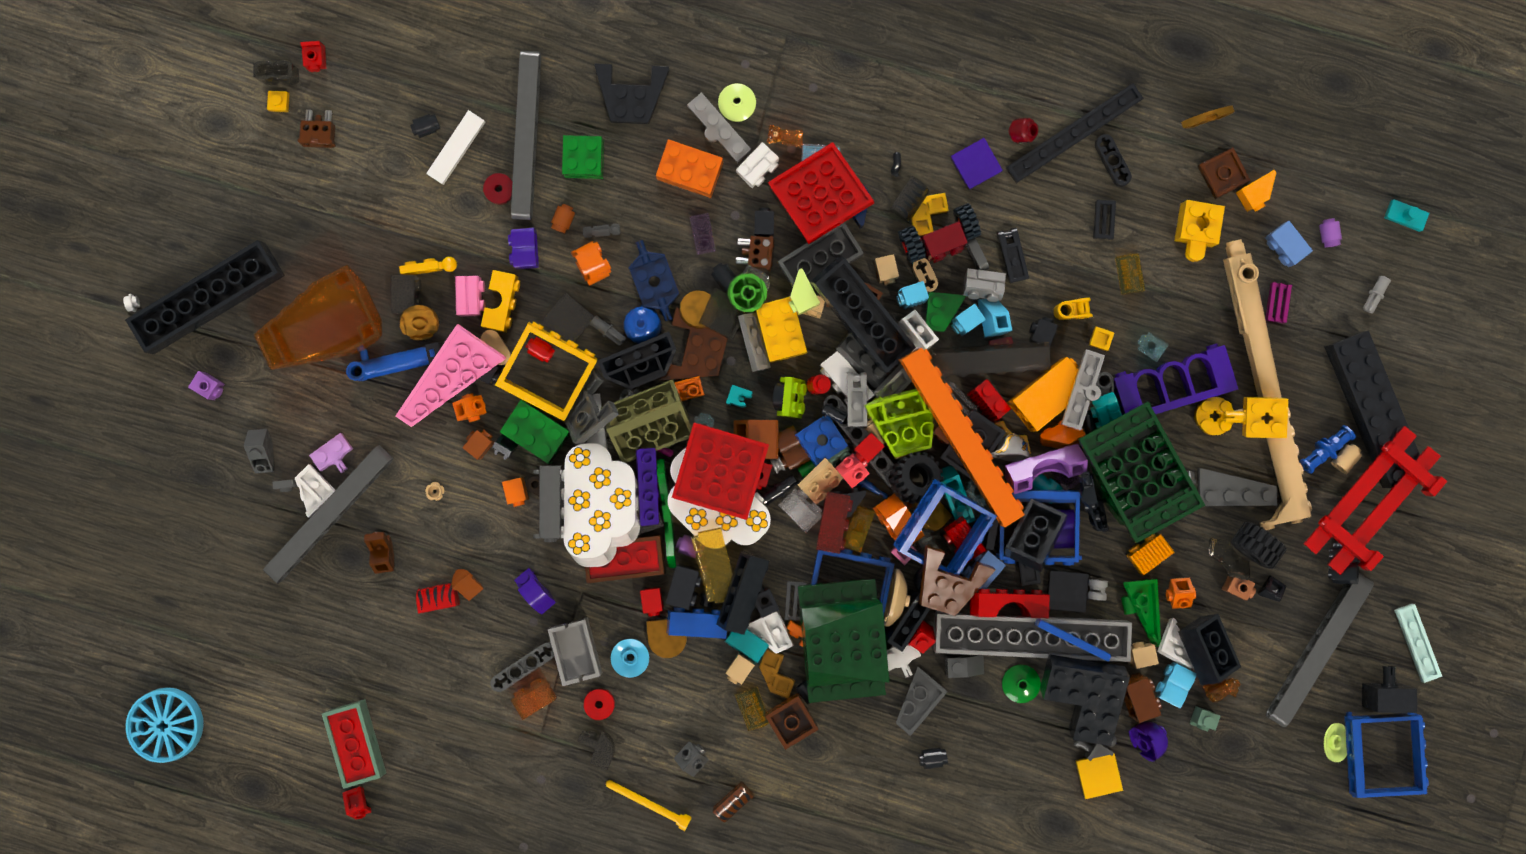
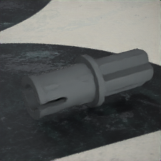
M597 315L590 322V325L601 332L603 337L606 336L618 346L624 343L625 336L615 330L612 324H607Z

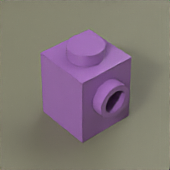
M198 371L188 388L206 399L215 400L222 394L224 383L206 372Z

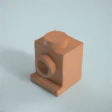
M1229 572L1222 587V590L1243 600L1252 598L1256 592L1254 582ZM1242 584H1244L1245 586H1244L1243 590L1241 591V590H1240V586H1241Z

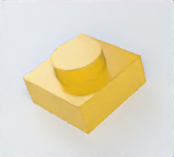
M268 91L267 110L288 112L289 93L287 91Z
M1094 327L1089 346L1109 351L1114 332Z

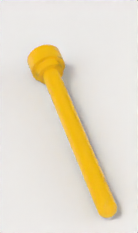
M611 780L606 781V787L676 822L679 829L686 830L692 818L687 814L678 815Z

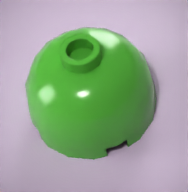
M741 274L730 282L727 296L730 303L736 309L742 312H753L760 309L764 300H766L767 288L764 281L754 274Z

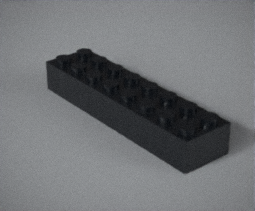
M257 240L125 319L144 353L156 354L285 275L266 243Z
M1368 330L1324 347L1371 462H1373L1382 452L1381 448L1386 442L1391 441L1403 426H1406L1408 429L1409 427ZM1413 440L1404 452L1416 460L1420 453ZM1394 463L1379 480L1382 488H1392L1405 471Z

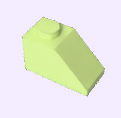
M802 268L798 271L790 296L791 301L789 302L793 313L797 312L798 315L820 305V301Z

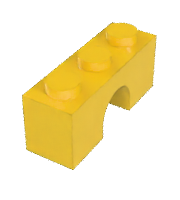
M493 270L489 289L499 292L502 296V302L495 309L484 308L481 327L507 333V329L511 328V310H514L516 306L514 296L515 292H518L520 288V280H518L519 277L517 275Z

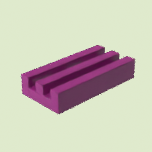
M1270 283L1266 321L1287 323L1292 285ZM1276 288H1279L1276 302L1275 318H1273L1272 314ZM1284 289H1285L1284 300H1283V307H1282V315H1281V319H1280V312H1281L1283 291H1284Z

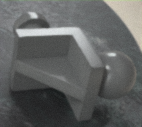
M1114 735L1111 746L1089 744L1088 742L1075 740L1073 743L1077 748L1081 747L1086 750L1084 756L1091 761L1093 758L1106 755L1113 756L1114 752L1109 748L1116 745L1117 738Z

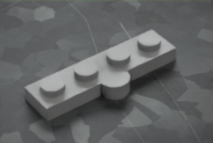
M702 92L687 104V107L706 127V140L709 142H716L718 140L736 163L751 152V148Z
M1087 349L1084 351L1061 425L1077 430L1082 429L1089 402L1097 400L1101 396V390L1096 386L1105 355Z

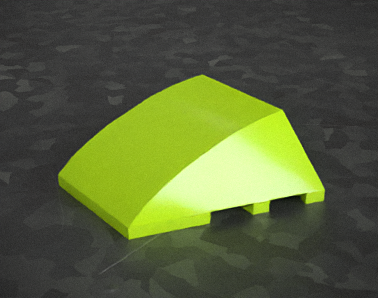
M917 389L877 398L864 405L895 458L932 448L933 415Z

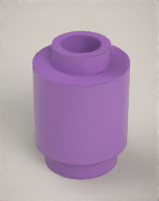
M1335 218L1323 220V224L1319 225L1321 240L1325 248L1341 245L1342 235L1339 221H1335Z
M685 534L683 538L679 537L676 548H679L678 553L693 558H701L705 547L697 538Z

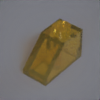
M858 505L848 528L843 544L844 547L858 552L862 551L875 511Z

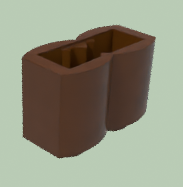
M794 426L778 433V451L780 450L783 455L780 460L785 468L789 467L790 470L810 461V458L795 436L797 431Z

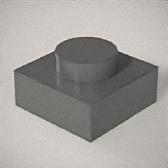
M295 479L272 482L273 489H280V492H291L293 487H297Z

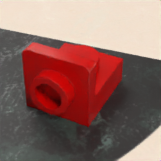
M359 786L342 793L346 815L354 819H361L366 816L365 814L371 813V808L366 805L363 787Z

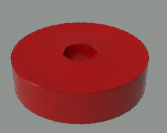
M603 688L590 691L584 699V710L594 720L608 718L615 708L613 695ZM601 701L603 706L597 707L596 702Z

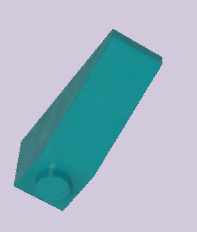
M952 465L942 468L943 473L940 475L943 476V481L941 483L967 497L960 476ZM944 493L943 496L954 520L963 516L968 524L975 521L970 506Z

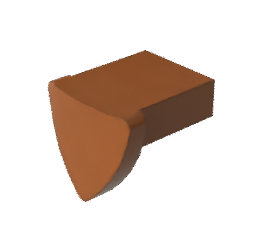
M457 569L452 579V589L457 590L468 601L484 589L482 584L469 571L465 569Z

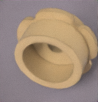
M432 482L425 490L427 498L429 500H440L443 497L442 494H444V487L440 486L438 482Z

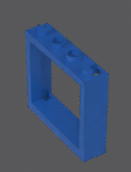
M934 479L893 545L900 553L923 564L924 555L910 547L944 493H947L981 512L949 565L946 567L940 564L938 568L960 575L967 562L972 559L977 546L983 542L986 532L993 526L992 523L997 516L990 509Z
M824 544L823 547H818L810 585L817 584L823 554L886 567L879 599L883 606L884 617L894 569V563L890 562L891 558L879 556V559L871 558L872 554L863 552L860 555L852 554L853 550L842 548L841 551H836L834 546Z

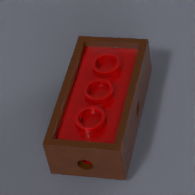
M662 536L637 537L631 544L617 547L614 558L608 564L600 567H585L587 583L664 575L666 572Z

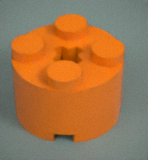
M592 241L571 252L572 256L576 258V264L583 278L587 281L588 286L610 276L609 273H611L609 262L606 258L602 259L601 257L602 250L598 242L593 243Z

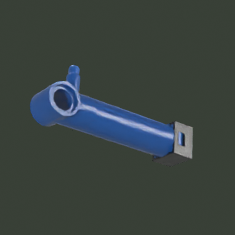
M435 342L424 347L369 359L366 346L360 345L362 361L351 362L346 368V374L351 380L360 382L370 378L430 365L443 345L440 342ZM360 366L362 373L357 377L355 369Z

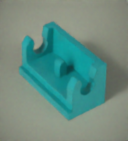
M732 385L726 404L744 408L746 404L740 402L744 401V398L741 396L752 398L753 392Z
M747 629L745 635L730 632L724 641L755 663L759 662L769 647V644Z

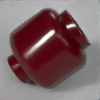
M1031 118L1015 119L1009 127V136L1017 144L1030 143L1038 135V126Z

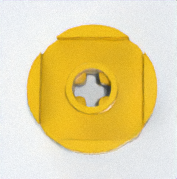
M1211 397L1203 400L1195 409L1194 420L1196 425L1202 432L1208 435H1221L1229 431L1233 423H1224V417L1232 418L1233 416H1224V412L1234 411L1232 404L1220 397ZM1214 411L1219 414L1216 422H1214L1213 418H1210V414H1213Z

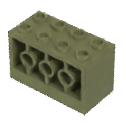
M674 380L614 402L619 415L605 425L619 458L624 463L636 459V449L653 447L657 451L670 447L675 443L689 439L692 430L688 413Z

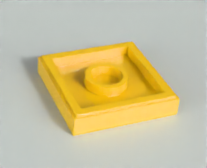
M1115 754L1113 756L1106 755L1093 758L1091 761L1087 758L1075 760L1085 799L1123 791Z

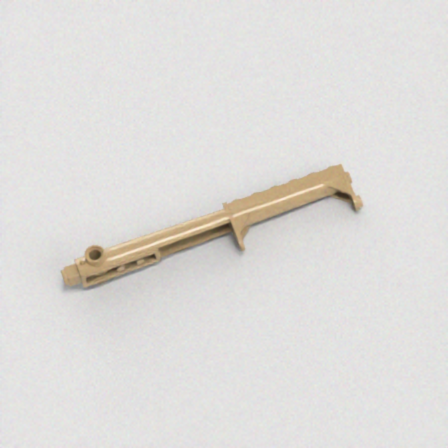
M1242 239L1226 243L1228 258L1224 259L1223 262L1239 333L1243 334L1257 395L1258 397L1282 398L1257 282L1258 268L1253 264L1251 253L1246 254ZM1289 408L1287 438H1267L1282 502L1270 520L1260 522V527H1263L1264 530L1274 529V525L1290 521L1291 524L1301 523L1304 518L1311 517L1312 506L1306 496L1308 488L1302 478L1303 467L1298 461L1299 449L1293 439L1295 431L1293 426L1290 425L1289 418L1291 413ZM1265 413V416H1261V419L1266 422V419H1269V415Z

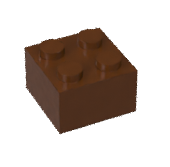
M1140 673L1130 675L1124 702L1129 716L1141 723L1161 716L1160 709H1162L1159 699L1155 698L1153 693L1155 690L1153 681Z
M798 693L765 712L766 719L785 750L819 730L817 723Z

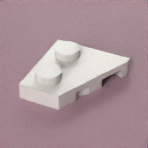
M779 611L749 623L747 630L769 644V649L777 654L794 646Z

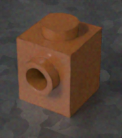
M476 430L467 436V443L463 446V449L477 460H481L495 441L492 440L493 436L488 431Z

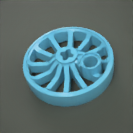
M159 688L143 695L133 704L126 719V735L133 750L144 759L157 763L175 761L189 754L198 744L203 732V716L199 705L189 694L175 688ZM160 694L168 695L165 709H163ZM149 697H152L156 712L146 704V700ZM174 697H177L182 703L172 713ZM188 706L192 715L177 719L178 714ZM139 708H141L148 716H137ZM193 719L194 729L182 727L178 723ZM144 721L150 725L148 730L144 728ZM154 732L143 744L140 743L137 736ZM178 732L192 735L190 743H187ZM157 738L153 754L147 750V747ZM172 739L183 748V751L179 754L175 751ZM164 741L169 755L168 757L161 756Z

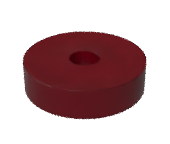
M492 174L484 182V195L494 204H506L512 199L513 181L505 174ZM498 186H502L500 192H496Z

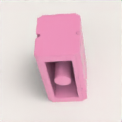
M456 276V315L460 317L482 316V311L485 308V300H482V292H485V282L481 281L479 276Z

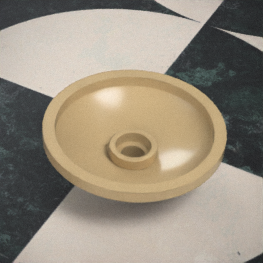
M900 569L894 570L884 613V626L887 627L892 625L901 616L904 607H908L910 602V595H907V583Z

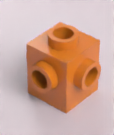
M473 393L462 396V399L452 403L457 421L468 419L469 422L480 420V416L487 413L482 395L474 396Z
M1190 577L1170 579L1169 589L1166 590V599L1170 601L1172 609L1192 607L1193 599H1196V591Z

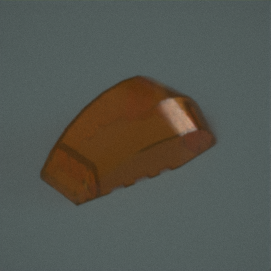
M345 265L311 283L307 290L302 294L300 293L288 307H284L279 315L272 318L254 334L270 370H276L357 354L381 338L382 319L365 284L348 265Z

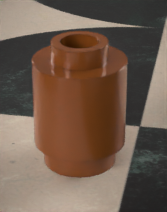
M566 204L557 206L551 221V228L565 234L566 230H569L575 216V212L572 211L573 208Z

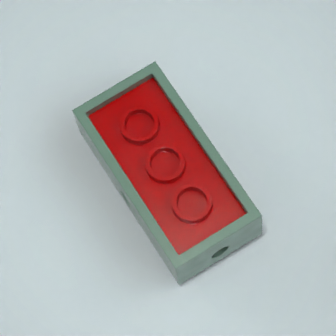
M365 699L322 713L343 789L381 778L386 774Z

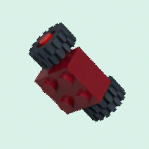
M967 203L953 210L956 223L926 234L922 238L918 235L914 226L898 231L900 243L909 262L913 263L923 258H926L929 262L933 261V263L940 262L948 254L955 256L961 253L968 240L980 236L981 228L978 224L979 221L971 205Z

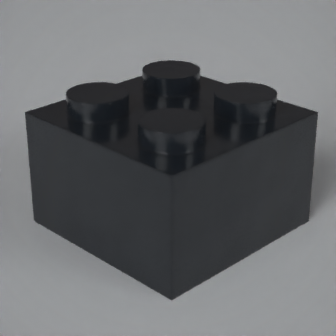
M678 563L666 604L688 610L691 605L694 606L698 595L694 591L696 587L700 586L703 574H699L701 569Z

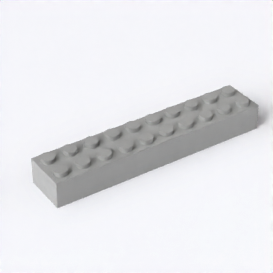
M935 613L934 633L936 642L933 644L935 653L1048 658V654L1082 660L1105 661L1037 627L1034 624L1038 618L1019 615L976 617L970 615V613H959L956 616ZM1063 617L1039 618L1111 654L1109 661L1131 662L1132 623L1127 620Z

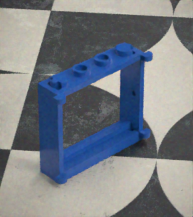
M1031 489L1018 494L1012 493L1015 500L1018 499L1020 502H1029L1030 499L1038 502L1075 503L1074 556L1050 555L1045 565H1054L1055 562H1062V565L1070 566L1074 565V562L1082 560V556L1079 555L1081 498L1079 490ZM1000 526V553H996V557L1003 560V563L1015 564V560L1006 557L1004 554V527Z
M1346 712L1345 732L1349 793L1352 797L1366 798L1427 794L1429 781L1426 777V768L1428 763L1424 751L1426 749V740L1423 736L1425 722H1423L1421 715L1416 713L1352 716V712ZM1410 720L1415 786L1365 789L1361 723Z

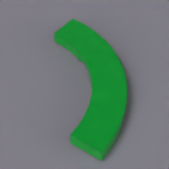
M660 459L656 463L663 520L665 523L666 556L668 566L676 568L672 512L668 506V480L664 459Z

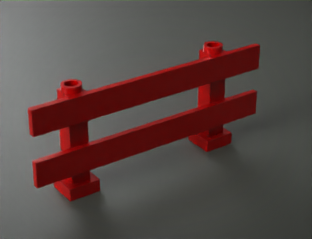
M1403 426L1391 441L1383 445L1381 448L1382 452L1333 510L1320 519L1318 522L1319 526L1304 542V545L1314 554H1317L1331 537L1342 545L1341 549L1327 564L1339 575L1343 573L1355 557L1360 560L1358 566L1363 570L1372 571L1384 556L1379 551L1369 550L1365 545L1418 483L1423 486L1421 492L1424 495L1436 496L1448 482L1442 476H1433L1428 472L1441 457L1431 447L1427 446L1416 460L1404 452L1417 437L1406 426ZM1394 463L1397 464L1405 473L1351 535L1341 525Z

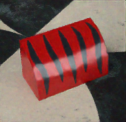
M452 583L417 590L416 603L418 614L460 605L458 591L452 589Z

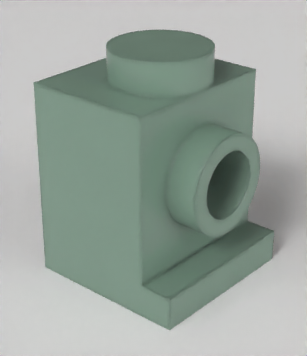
M1195 706L1189 724L1207 732L1209 729L1216 731L1220 715Z

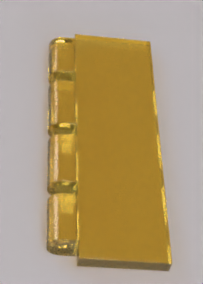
M720 527L698 532V535L691 537L694 551H699L695 555L699 569H702L700 574L703 586H707L704 588L707 601H715L716 603L724 602L733 576Z

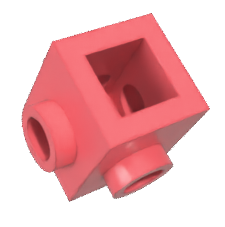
M853 453L835 467L851 488L855 487L870 474L865 468L868 466L865 461L861 463Z

